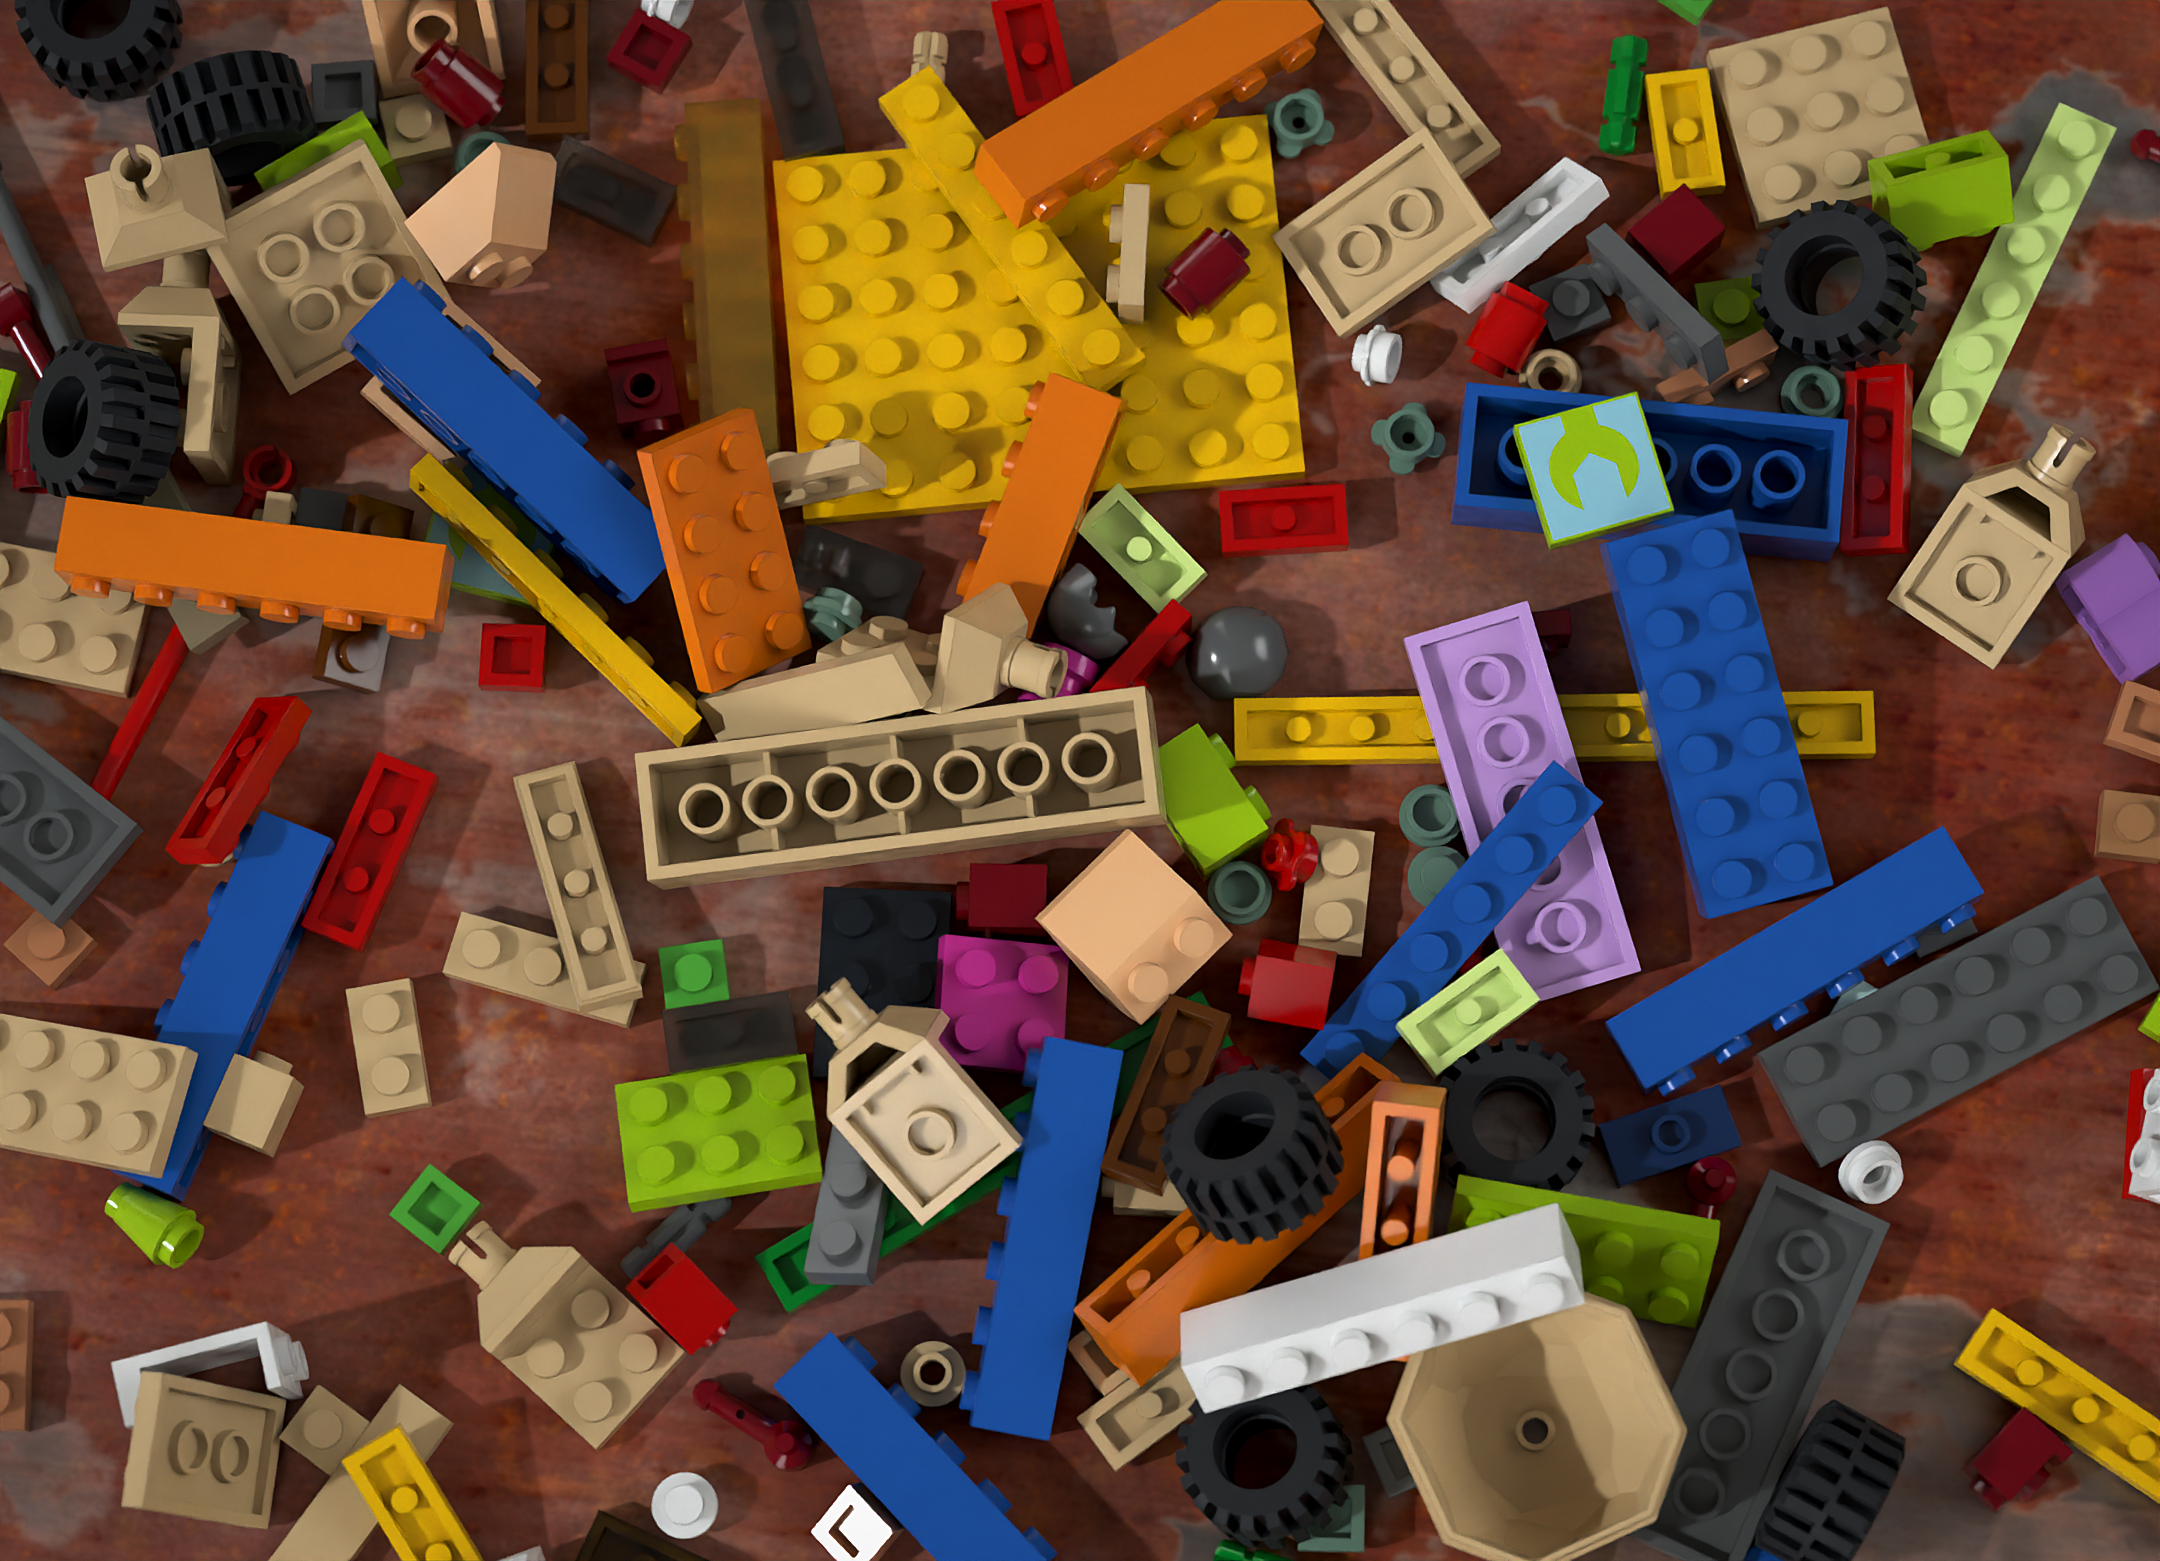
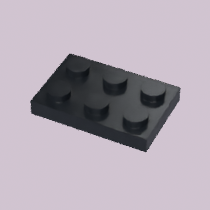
M824 887L817 998L824 991L827 990L829 992L832 990L830 987L839 979L845 977L855 993L876 1014L880 1013L888 1005L935 1009L938 944L940 937L945 934L951 935L952 892ZM817 1021L815 1025L812 1077L814 1081H828L829 1061L837 1051V1047Z

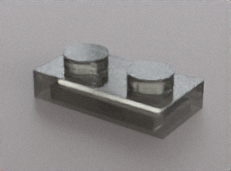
M567 136L555 157L557 165L552 202L652 249L680 196L678 187Z
M789 990L661 1010L671 1075L799 1055Z

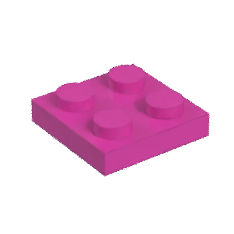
M947 934L940 937L938 944L935 1009H942L950 1019L938 1038L940 1044L962 1069L1023 1074L1029 1047L1040 1049L1042 1037L1044 1036L1065 1039L1068 955L1060 946Z

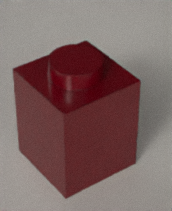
M1683 183L1628 229L1625 242L1673 287L1720 247L1726 227Z
M970 863L969 881L957 882L956 899L957 920H968L970 937L1047 939V931L1035 919L1048 906L1049 876L1047 864Z

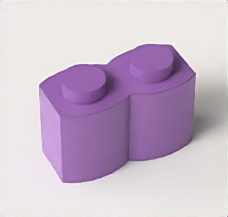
M2127 533L2064 571L2054 582L2065 604L2079 624L2090 635L2099 654L2122 685L2126 680L2135 682L2160 666V580L2158 578L2160 564L2155 554L2145 543L2139 542L2136 544Z

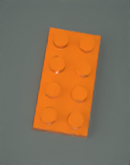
M738 407L636 451L698 691L714 694L813 648L754 409Z

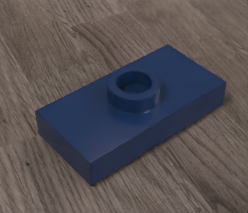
M1720 1084L1599 1124L1596 1127L1618 1189L1697 1163L1700 1159L1709 1156L1715 1157L1739 1149L1742 1146Z

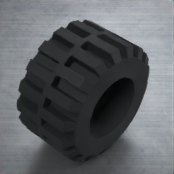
M15 0L14 10L21 19L16 22L19 33L41 70L46 73L49 80L59 89L65 85L72 96L83 100L88 91L92 93L96 102H110L111 92L117 91L124 100L136 96L133 87L141 82L149 89L158 82L154 74L158 67L168 71L175 61L169 48H180L183 35L177 25L183 24V16L176 0H131L129 12L123 23L110 34L95 39H82L69 34V26L73 15L88 0Z
M265 50L237 51L197 61L162 80L163 82L155 86L150 92V97L146 99L147 111L161 157L209 148L227 187L257 181L254 175L255 172L319 135L297 62L281 52Z
M1824 200L1811 203V214L1806 215L1797 209L1787 215L1790 225L1784 230L1776 225L1768 234V237L1774 240L1769 251L1762 248L1759 249L1755 261L1763 266L1762 272L1752 274L1751 288L1762 294V296L1754 299L1753 303L1756 313L1766 319L1762 324L1765 329L1790 350L1813 364L1828 370L1831 366H1834L1841 372L1855 371L1856 361L1866 368H1870L1880 363L1878 353L1884 350L1891 356L1902 348L1897 341L1899 336L1904 331L1912 336L1918 326V323L1911 319L1914 310L1924 311L1927 298L1917 291L1918 287L1928 284L1926 271L1916 265L1922 260L1916 247L1907 241L1908 237L1874 211L1863 205L1858 208L1852 202L1846 200H1836L1834 207ZM1861 257L1863 278L1853 300L1843 309L1833 314L1819 316L1816 307V294L1824 275L1831 267L1842 260Z
M87 339L73 340L69 346L63 345L56 352L54 360H49L43 370L40 382H37L28 417L27 448H30L29 461L32 471L36 472V480L41 488H46L49 494L56 497L66 498V496L135 505L142 504L146 496L151 497L158 489L159 480L165 478L170 467V460L172 454L175 453L177 432L180 427L181 413L178 412L180 402L178 388L174 387L175 377L171 368L165 367V360L150 352Z
M1516 1038L1501 1039L1500 1044L1495 1046H1489L1488 1042L1474 1048L1472 1054L1467 1057L1462 1055L1452 1064L1450 1071L1446 1076H1443L1438 1087L1447 1088L1439 1166H1442L1447 1174L1445 1180L1453 1189L1456 1188L1459 1175L1560 1192L1562 1188L1570 1184L1590 1152L1589 1147L1594 1138L1596 1123L1592 1122V1113L1595 1109L1592 1095L1586 1096L1583 1089L1586 1081L1578 1070L1574 1073L1569 1070L1565 1065L1568 1060L1557 1051L1554 1056L1542 1051L1544 1044L1530 1040L1528 1046L1516 1044ZM1499 1090H1515L1525 1093L1536 1100L1543 1108L1549 1122V1135L1543 1148L1535 1156L1519 1161L1501 1159L1489 1153L1477 1140L1472 1127L1475 1108L1483 1097Z
M1265 1064L1260 1070H1256L1254 1065L1239 1067L1237 1073L1231 1075L1225 1071L1214 1076V1082L1206 1087L1198 1086L1190 1093L1192 1098L1187 1103H1180L1172 1113L1176 1120L1166 1125L1162 1135L1166 1144L1160 1148L1161 1160L1165 1165L1164 1170L1199 1226L1206 1233L1211 1231L1218 1240L1227 1243L1232 1238H1235L1238 1244H1252L1258 1237H1262L1264 1242L1277 1239L1279 1232L1288 1228L1293 1232L1304 1225L1301 1221L1309 1214L1316 1215L1325 1206L1322 1201L1323 1197L1332 1195L1339 1184L1335 1175L1343 1171L1344 1159L1340 1154L1343 1150L1341 1141L1306 1082H1302L1299 1076L1289 1069L1281 1072L1278 1066Z
M1304 1384L1204 1413L1197 1398L1188 1410L1195 1417L1192 1425L1181 1422L1177 1435L1186 1445L1185 1449L1175 1450L1176 1465L1185 1473L1179 1479L1185 1492L1194 1500V1505L1220 1532L1230 1539L1236 1536L1246 1546L1257 1548L1259 1541H1264L1270 1549L1285 1548L1284 1537L1292 1536L1300 1544L1311 1538L1307 1527L1317 1522L1324 1530L1334 1520L1327 1510L1332 1503L1343 1507L1348 1497L1347 1492L1341 1485L1342 1481H1353L1354 1466L1347 1459V1455L1352 1454L1353 1450L1350 1439L1342 1430L1344 1426L1312 1386L1307 1388ZM1268 1429H1286L1296 1433V1458L1291 1469L1281 1480L1269 1487L1254 1490L1240 1488L1235 1485L1233 1477L1234 1462L1240 1448L1248 1439Z
M1835 1399L1822 1406L1811 1420L1779 1477L1772 1496L1757 1523L1755 1545L1783 1561H1852L1875 1522L1900 1471L1905 1457V1437Z

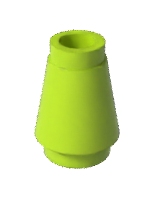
M124 1182L119 1185L110 1195L105 1205V1214L114 1220L155 1265L167 1264L174 1269L182 1266L190 1259L202 1241L204 1226L196 1221V1213L193 1210L140 1187H135L130 1182Z

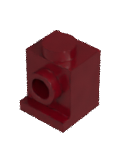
M666 338L604 349L617 424L622 438L634 437V440L637 442H653L670 436L672 429L684 427L673 359ZM655 385L654 391L647 397L640 398L632 393L635 387Z
M2022 1407L2012 1412L1961 1470L1972 1479L1967 1485L1968 1490L1984 1506L1997 1513L2005 1503L2010 1502L2015 1496L2025 1503L2037 1492L2051 1475L2043 1467L2047 1461L2054 1467L2066 1462L2074 1452L2026 1407Z

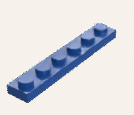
M1553 760L1324 1025V1030H1320L1301 1051L1300 1055L1329 1080L1334 1078L1362 1052L1376 1062H1379L1401 1037L1395 1028L1397 1023L1443 989L1604 802Z

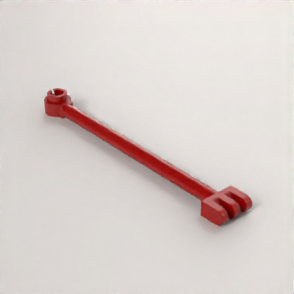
M264 444L248 453L243 462L242 471L246 481L242 489L244 494L231 517L252 520L256 508L264 509L267 491L287 493L292 489L296 482L297 470L294 462L283 449L279 453L282 457L280 461L278 458L279 450L275 445ZM279 463L283 470L281 479L274 484L263 483L262 473L269 466L278 465ZM176 623L172 627L89 784L91 788L108 801H110L189 652V648Z

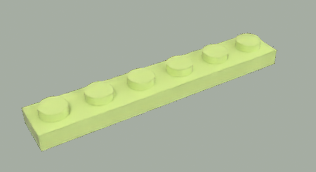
M2059 102L2013 198L2015 222L1999 227L1913 407L1912 437L1960 458L2116 131L2115 127Z

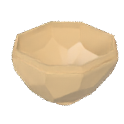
M1584 1291L1585 1304L1410 1354L1387 1422L1444 1544L1489 1561H1570L1656 1521L1688 1430L1630 1308ZM1529 1420H1540L1546 1425L1548 1433L1543 1442L1532 1444L1524 1439L1522 1427Z

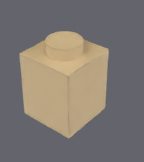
M257 1050L253 1060L234 1053L203 1125L214 1134L274 1157L304 1086L289 1075L293 1065L280 1058Z

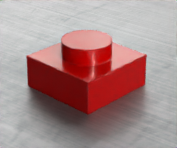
M482 623L478 680L480 689L483 691L545 693L549 635L546 625Z

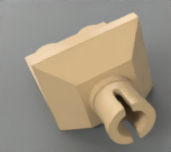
M140 144L135 145L140 160L134 161L128 147H125L114 156L109 171L85 178L99 252L105 272L230 242L224 214L236 208V205L209 148L160 158L151 147Z
M203 248L164 258L160 287L147 286L118 313V326L135 350L158 355L167 363H181V381L183 386H189L187 409L178 410L181 414L180 427L178 428L176 439L177 446L184 447L183 450L188 456L189 463L195 466L207 484L232 485L243 353L220 304L209 288L212 259L207 250Z
M2059 424L2051 426L2047 432L2048 436L2033 458L2029 460L2022 458L1981 468L1962 485L1887 598L1993 670L2062 569L2085 540L2078 494L2072 490L2073 482L2087 461H2091L2096 450L2088 441L2081 437L2073 445L2065 459L2060 460V453L2075 432Z
M997 582L945 614L942 633L927 635L908 629V624L899 618L876 616L818 650L815 663L904 642L932 694L930 700L921 709L942 715L991 700L1008 688L1014 687L1036 693L1039 697L1045 699L1052 698V696L1055 697L1060 691L1066 676L1068 654L1063 649L1049 648L1030 642L1026 638L1028 620L1010 585Z
M842 977L830 987L832 990L829 992L827 990L824 991L805 1010L809 1017L815 1019L834 1041L833 1044L837 1047V1051L829 1061L827 1118L916 1220L923 1225L1020 1147L1023 1138L938 1041L950 1020L942 1009L888 1005L880 1013L876 1014L873 1009H869L850 987L849 981Z
M485 1221L479 1222L466 1235L485 1251L487 1257L481 1259L460 1240L451 1251L448 1259L456 1267L459 1266L479 1284V1288L482 1290L478 1295L481 1345L509 1368L587 1442L599 1451L682 1361L687 1353L593 1268L573 1247H522L517 1251L510 1248L492 1231V1227Z

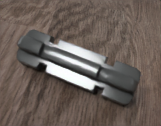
M727 1197L690 1203L688 1206L685 1204L680 1205L645 1238L648 1244L642 1249L636 1246L622 1260L620 1264L622 1270L633 1280L670 1242L674 1243L685 1253L708 1231L705 1226L711 1220L716 1224L731 1210L733 1205L731 1199Z

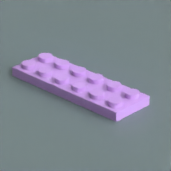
M1528 601L1403 639L1469 857L1553 760L1584 785ZM1594 815L1492 931L1497 948H1502L1540 998V1001L1641 971Z

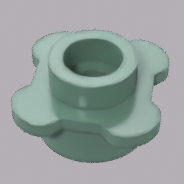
M1302 89L1298 93L1289 94L1281 99L1279 103L1270 102L1263 110V114H1267L1268 126L1272 127L1278 139L1276 150L1282 157L1288 159L1296 158L1302 149L1314 144L1325 146L1333 139L1334 126L1331 122L1324 119L1323 109L1320 105V96L1314 90ZM1295 119H1301L1304 122V126L1298 129L1292 123Z
M1416 402L1405 404L1402 410L1392 414L1388 420H1378L1374 423L1371 430L1373 443L1384 448L1390 458L1389 467L1391 471L1398 475L1411 474L1415 464L1427 457L1437 458L1442 455L1445 449L1446 442L1444 436L1441 433L1434 432V426L1427 416L1426 408ZM1411 434L1414 437L1413 443H1404L1402 440L1403 435Z

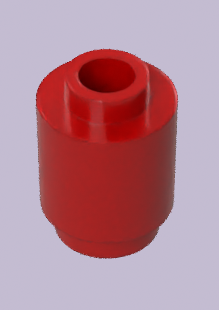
M1505 281L1499 294L1492 292L1464 344L1475 351L1469 362L1500 379L1504 378L1508 369L1520 374L1548 322L1543 316L1550 304L1531 292Z

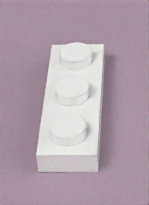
M1564 157L1490 219L1498 232L1429 280L1434 290L1470 314L1482 303L1488 301L1492 292L1496 293L1505 281L1511 280L1528 264L1536 261L1547 248L1576 224L1586 219L1591 211L1610 196L1602 179L1569 158Z

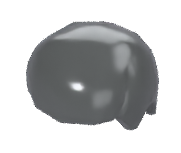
M1075 563L1057 581L1046 599L1045 616L1049 630L1060 645L1079 652L1093 662H1107L1118 659L1131 643L1116 632L1117 625L1114 622L1116 609L1113 606L1107 608H1097L1094 606L1098 596L1094 589L1097 579L1083 564Z
M1230 606L1219 609L1206 617L1190 635L1193 642L1187 649L1185 660L1191 680L1209 698L1215 701L1222 702L1234 700V698H1258L1261 694L1268 692L1284 676L1289 657L1284 629L1273 616L1267 615L1264 610L1249 606Z

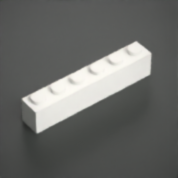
M1557 1202L1180 1313L1181 1368L1204 1413L1585 1304L1579 1249Z

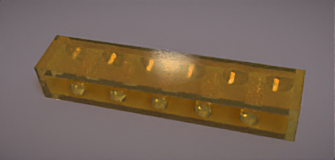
M759 98L684 103L685 124L674 126L677 162H687L688 183L677 185L680 221H690L691 243L680 244L683 281L693 280L694 302L683 304L686 341L696 340L697 362L686 364L689 401L699 400L700 423H690L689 428L738 407L754 409L767 461L770 455L782 452L765 132Z

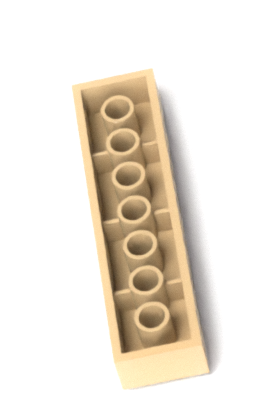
M1145 686L966 709L942 715L929 714L635 753L647 881L662 890L1167 824L1153 698Z

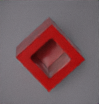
M1261 938L1257 958L1244 956L1238 994L1250 996L1247 1017L1324 1030L1337 952Z
M672 1242L625 1287L691 1356L700 1347L708 1348L715 1344L728 1330L731 1323L729 1318L739 1310Z

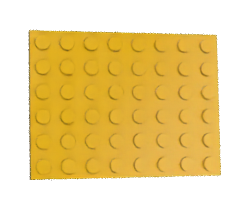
M1267 114L1212 119L1207 125L1195 132H1189L1185 128L1169 138L1165 148L1153 158L1145 162H1140L1136 158L1122 166L1117 176L1100 190L1090 192L1086 188L1069 198L1067 206L1058 215L1046 221L1118 319V303L1106 302L1108 264L1120 265L1121 243L1110 242L1111 204L1123 205L1124 184L1150 185L1144 325L1121 324L1146 357V365L1106 391L1128 400V404L1092 498H1103L1118 482L1130 495L1305 478L1282 251L1272 235L1279 231ZM910 148L773 161L797 452L800 454L822 449L826 443L837 439H852L861 441L886 463L887 487L802 505L805 526L987 509L992 499L1001 502L1009 478L1001 475L1002 467L1013 441L1017 440L1023 443L1032 419L1024 416V411L1036 381L1039 380L1046 383L1050 372L1058 373L1081 382ZM1206 227L1211 228L1217 233L1225 227L1233 232L1250 251L1251 255L1245 262L1249 266L1251 273L1209 314L1201 312L1191 321L1167 300L1157 285L1167 276L1164 269Z

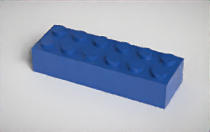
M402 276L348 332L341 345L617 606L620 607L634 602L666 568L651 506L645 507L629 492L635 486L634 481L612 460L607 458L603 463H599L583 448L588 438L567 417L560 414L556 419H552L536 403L541 397V393L527 378L515 369L506 375L488 358L494 352L493 347L475 329L466 324L459 330L442 314V311L447 307L446 303L430 286L420 279L412 286Z
M1467 382L1461 410L1451 525L1544 534L1512 432L1514 425L1614 397ZM1639 399L1674 507L1673 516L1592 539L1613 541L1715 512L1732 509L1744 554L1829 562L1839 543L1848 420Z
M1732 509L1599 544L1699 915L1706 919H1711L1834 885Z

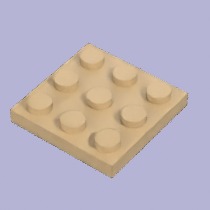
M1888 7L1708 51L1706 57L1707 65L1756 230L1788 223L1787 215L1797 209L1806 215L1811 214V203L1822 200L1832 207L1835 206L1836 200L1850 201L1856 206L1872 202L1867 160L1929 145Z
M362 138L225 213L224 217L230 242L205 248L290 395L356 359L341 345L348 332L402 276L412 286L420 279L430 286L442 299L447 296L452 301L430 259L404 222L407 218Z

